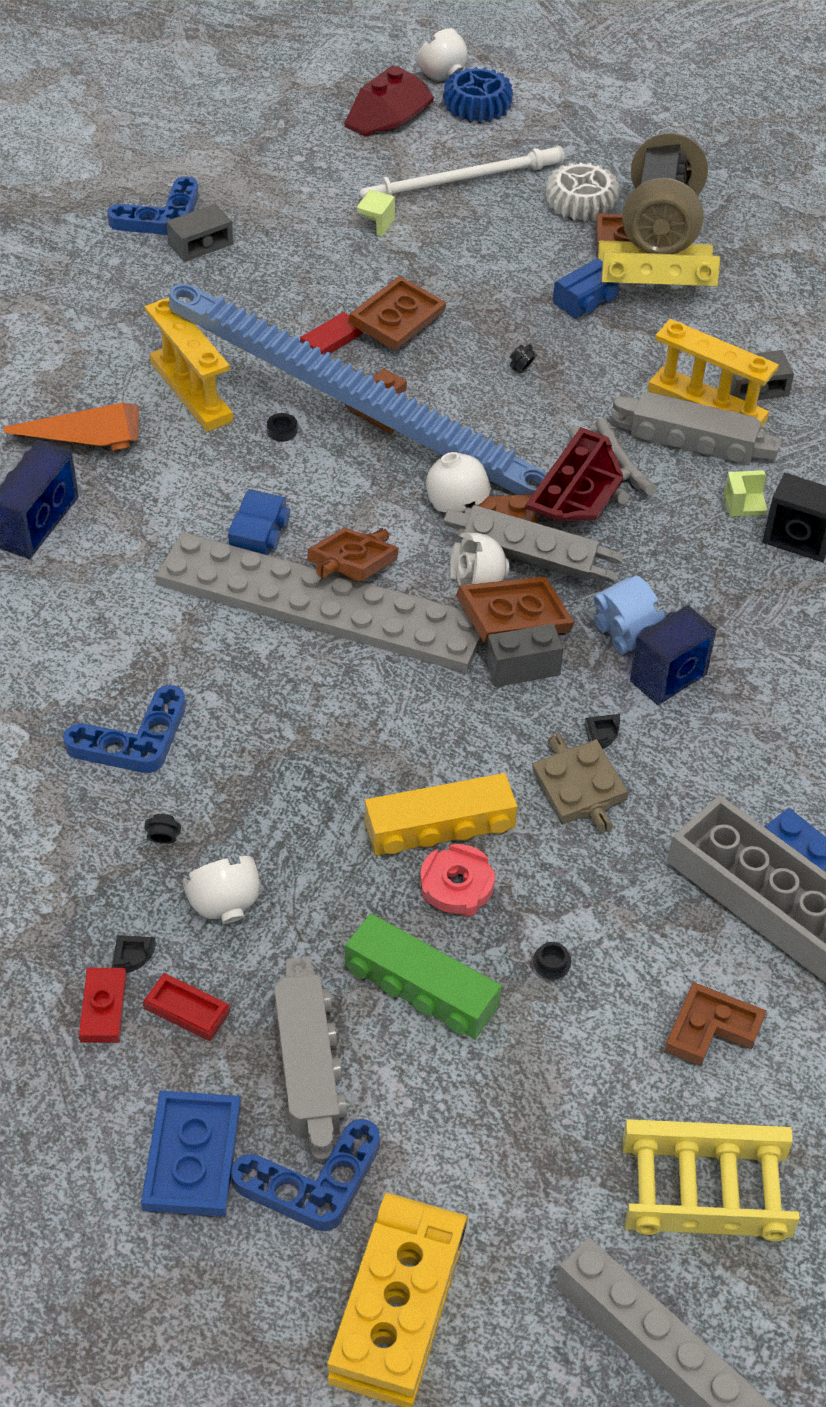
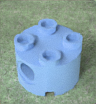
M631 575L593 596V602L598 612L593 617L595 625L603 634L608 631L613 637L612 643L614 648L621 656L666 631L667 625L663 609L657 612L653 605L659 602L655 593L637 575L633 577Z

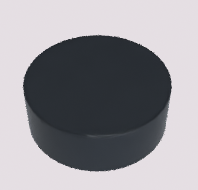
M277 413L267 420V434L272 440L285 442L297 435V420L294 416L287 413Z

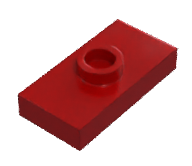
M87 968L79 1028L80 1042L120 1043L127 978L126 968Z

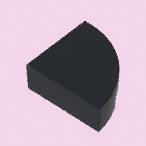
M620 714L585 718V729L589 742L597 739L602 749H605L615 741L620 727Z
M117 935L112 968H126V973H130L142 967L148 962L155 951V937Z

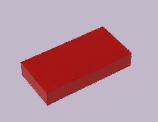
M342 312L301 336L300 343L303 344L305 341H308L310 348L319 347L321 354L324 355L327 352L332 353L362 335L363 332L349 324V315Z
M166 973L162 974L143 1001L145 1010L208 1041L212 1040L231 1012L230 1004Z

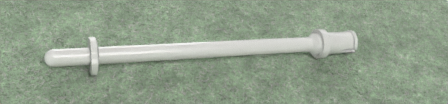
M561 146L544 150L535 148L531 149L529 154L523 157L390 183L388 177H382L381 185L361 189L360 197L364 198L369 190L393 195L394 193L524 167H531L534 171L541 170L543 166L563 163L564 153Z

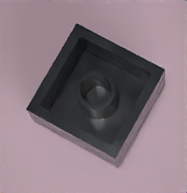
M784 472L772 497L762 543L824 563L826 559V485Z

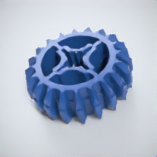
M475 66L474 69L465 67L464 71L456 70L455 74L449 75L443 91V100L447 111L452 112V116H460V120L469 119L470 122L476 120L481 123L482 120L491 122L492 118L500 119L501 115H506L507 110L511 108L513 89L509 78L504 77V73H496L495 69L487 70L486 67L479 69Z

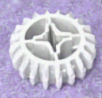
M581 162L576 165L569 163L568 167L561 165L559 170H553L552 175L548 178L545 194L546 201L549 203V208L554 209L555 214L563 215V219L570 217L573 218V221L577 219L584 222L588 219L596 221L597 213L612 214L613 209L616 208L619 199V182L616 181L615 175L610 174V170H602L601 165L592 166L591 162L588 165Z

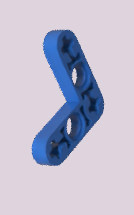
M189 176L177 178L173 182L165 208L130 204L112 205L107 210L108 224L112 229L120 231L167 235L166 221L194 211L198 199V182Z
M166 685L157 689L137 734L81 723L68 727L63 736L67 754L75 759L142 773L157 771L164 764L185 713L186 702L183 690L174 685ZM170 702L167 713L165 712L164 704H168ZM156 724H164L168 727L162 733H153L149 730ZM113 743L123 746L122 750L116 753H109L104 749ZM148 752L153 753L149 754L147 758H143V756H146Z
M358 1119L350 1122L345 1127L316 1181L254 1154L243 1155L233 1163L231 1169L233 1187L241 1196L313 1229L331 1231L342 1222L380 1147L379 1130L369 1120ZM363 1134L367 1135L368 1142L361 1144L356 1158L352 1155L355 1148L354 1138L360 1139ZM347 1166L354 1171L355 1176L349 1182L340 1183L334 1180L331 1174L337 1167ZM252 1169L257 1170L258 1179L252 1177L249 1182H244L243 1173L249 1174ZM264 1182L269 1184L267 1192L264 1190ZM283 1184H292L298 1188L299 1194L291 1201H283L276 1196V1190ZM310 1193V1202L306 1201L305 1204L306 1195ZM326 1202L332 1204V1212L326 1211L323 1216L318 1215L317 1206L323 1207Z

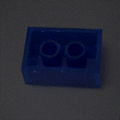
M37 440L31 449L24 453L22 460L17 466L8 472L5 480L0 485L1 550L31 559L79 498L71 450Z

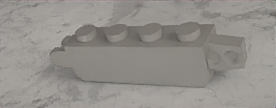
M651 392L641 394L639 400L621 396L615 398L613 402V408L616 412L612 414V424L622 429L630 430L631 437L746 465H750L752 458L775 460L779 452L781 439L761 432V422L756 417Z
M473 505L472 509L466 507L465 513L447 509L444 518L445 526L459 530L458 537H461L460 535L466 532L489 535L501 545L505 557L582 580H590V577H594L608 582H615L617 574L609 569L594 566L596 558L612 563H621L623 559V554L599 546L598 541Z
M309 957L286 959L285 978L280 979L274 986L290 1132L299 1139L308 1138L311 1159H314V1162H318V1164H324L334 1149V1134H340V1118L347 1117L344 1092L337 1093L335 1082L342 1081L340 1058H332L330 1048L337 1046L335 1023H327L326 1013L332 1012L330 989H322L320 974L315 975Z

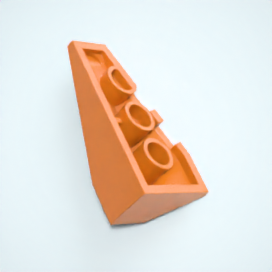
M122 402L5 426L4 432L98 446H110L111 451L130 448L129 442L138 441L139 406Z

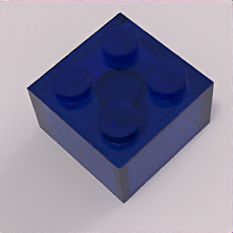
M686 605L677 612L669 613L662 621L651 628H644L636 638L630 682L657 706L707 675L717 629L689 605Z

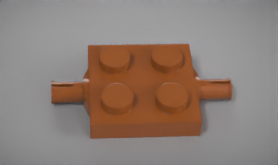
M344 527L308 548L307 561L318 564L316 573L319 577L326 578L331 573L338 572L346 575L350 580L363 581L397 560L399 547L384 542L389 539V533L386 529L379 528L374 533L365 534Z

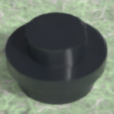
M531 344L526 347L523 345L518 346L510 355L512 359L510 367L512 369L517 368L520 372L524 371L537 356L533 351L534 347Z
M155 814L153 818L145 821L144 829L147 831L148 840L160 844L174 843L176 836L181 833V824L175 821V818L171 815Z
M547 942L535 951L533 966L542 977L559 979L569 972L571 956L562 944Z

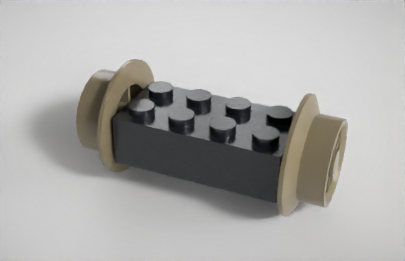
M677 133L659 134L646 140L633 157L631 178L635 189L625 202L622 221L625 233L630 241L646 253H679L696 240L702 229L703 207L698 195L704 188L707 180L708 163L701 147L691 138Z

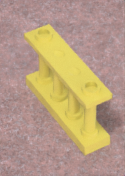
M599 241L598 259L603 261L601 281L612 283L718 286L720 256H712V244H691L676 254L646 253L629 241Z
M626 1119L622 1147L623 1153L634 1154L638 1159L639 1204L629 1203L625 1218V1230H636V1232L643 1235H654L661 1231L763 1236L764 1239L769 1241L793 1238L800 1220L799 1212L782 1211L778 1168L779 1161L787 1160L792 1146V1128ZM667 1155L675 1156L679 1159L681 1206L656 1205L654 1156ZM708 1157L716 1158L720 1161L723 1208L698 1207L695 1158ZM738 1159L758 1160L761 1163L765 1210L740 1209L737 1172Z

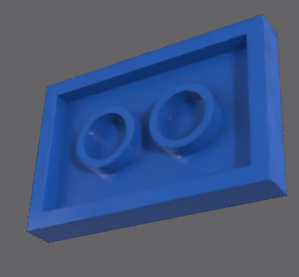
M159 1091L141 1199L142 1211L226 1217L232 1176L231 1169L234 1161L241 1109V1096Z

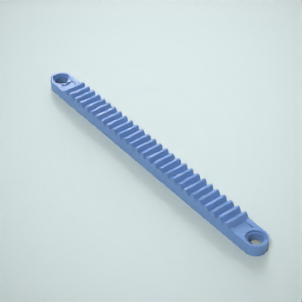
M177 284L170 290L168 304L171 311L441 455L456 452L473 456L483 465L490 481L516 495H533L537 488L530 487L526 481H534L540 485L547 475L543 470L516 457L515 450L511 449L507 452L501 443L495 446L492 438L484 440L482 433L473 434L471 427L461 428L460 421L457 420L452 423L448 415L440 417L437 409L431 412L428 410L427 404L418 405L416 398L413 397L411 400H408L405 392L397 394L395 387L385 388L384 381L381 380L376 383L372 375L365 377L361 369L356 372L353 371L350 363L344 366L340 358H337L335 361L332 360L329 352L324 355L321 354L319 347L310 348L308 341H305L303 344L300 343L299 337L296 335L293 338L289 337L287 330L279 332L276 324L271 327L268 326L266 319L257 320L255 313H252L250 316L247 315L245 308L236 309L234 302H231L229 305L226 304L222 296L217 299L189 284ZM186 297L190 299L191 302H181L177 298Z

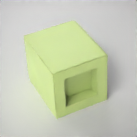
M369 190L358 204L357 212L364 214L366 219L376 221L377 236L382 237L395 220V196Z
M764 470L728 472L724 498L730 517L766 515L767 506L763 495L766 480Z

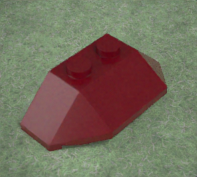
M392 65L361 87L347 116L345 127L366 137L376 131H385L402 126L433 103L434 96L429 86L414 74L403 70L401 67Z
M580 427L530 497L525 509L565 523L597 520L623 482L624 477L617 457L612 450L609 437Z

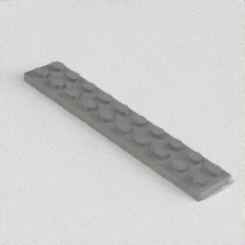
M185 532L181 533L155 575L156 585L465 673L468 672L482 641L465 610L369 583L353 581L333 573L326 578H322V576L319 577L315 568Z

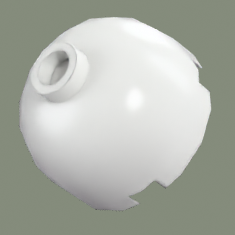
M446 28L435 33L433 36L436 39L430 44L426 41L417 53L416 63L421 71L433 80L446 81L449 79V75L455 74L456 70L463 71L468 58L467 47L463 38L453 28Z
M450 452L443 455L429 469L426 478V490L430 504L432 502L434 509L441 512H447V509L459 512L465 511V505L475 501L477 506L489 496L491 490L483 465L476 458L467 454Z
M466 532L460 535L463 537L462 542H455L450 559L451 579H457L460 586L503 581L507 577L509 561L505 557L501 545L495 539L481 533ZM453 588L455 594H457L459 588Z
M239 856L241 864L230 865L228 858L222 859L190 872L191 881L183 878L182 883L191 906L201 916L208 919H221L223 924L243 919V911L254 904L260 891L259 874L253 857Z

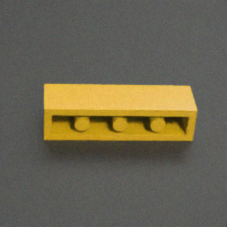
M506 773L365 799V824L375 856L386 853L395 854L402 850L422 846L431 847L437 843L467 840L473 836L503 833L509 829H514L516 826L517 804Z

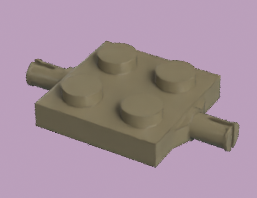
M556 733V738L554 735H551L548 738V743L555 754L532 763L535 777L560 822L563 825L579 818H592L599 833H605V829L607 832L610 831L613 824L610 822L605 811L615 804L628 800V791L598 740L596 739L574 748H568L560 733Z

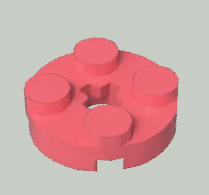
M464 844L449 845L448 850L438 853L437 849L425 858L420 873L422 897L425 902L437 909L466 917L472 916L492 896L495 883L494 869L492 870V867L488 864V858L480 850ZM457 874H462L464 882L459 884L453 883L448 877L455 878Z

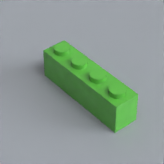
M372 913L368 915L345 945V966L352 974L358 978H367L376 983L390 996H399L408 1001L420 1013L438 1018L458 1034H466L476 1040L500 1006L501 984Z

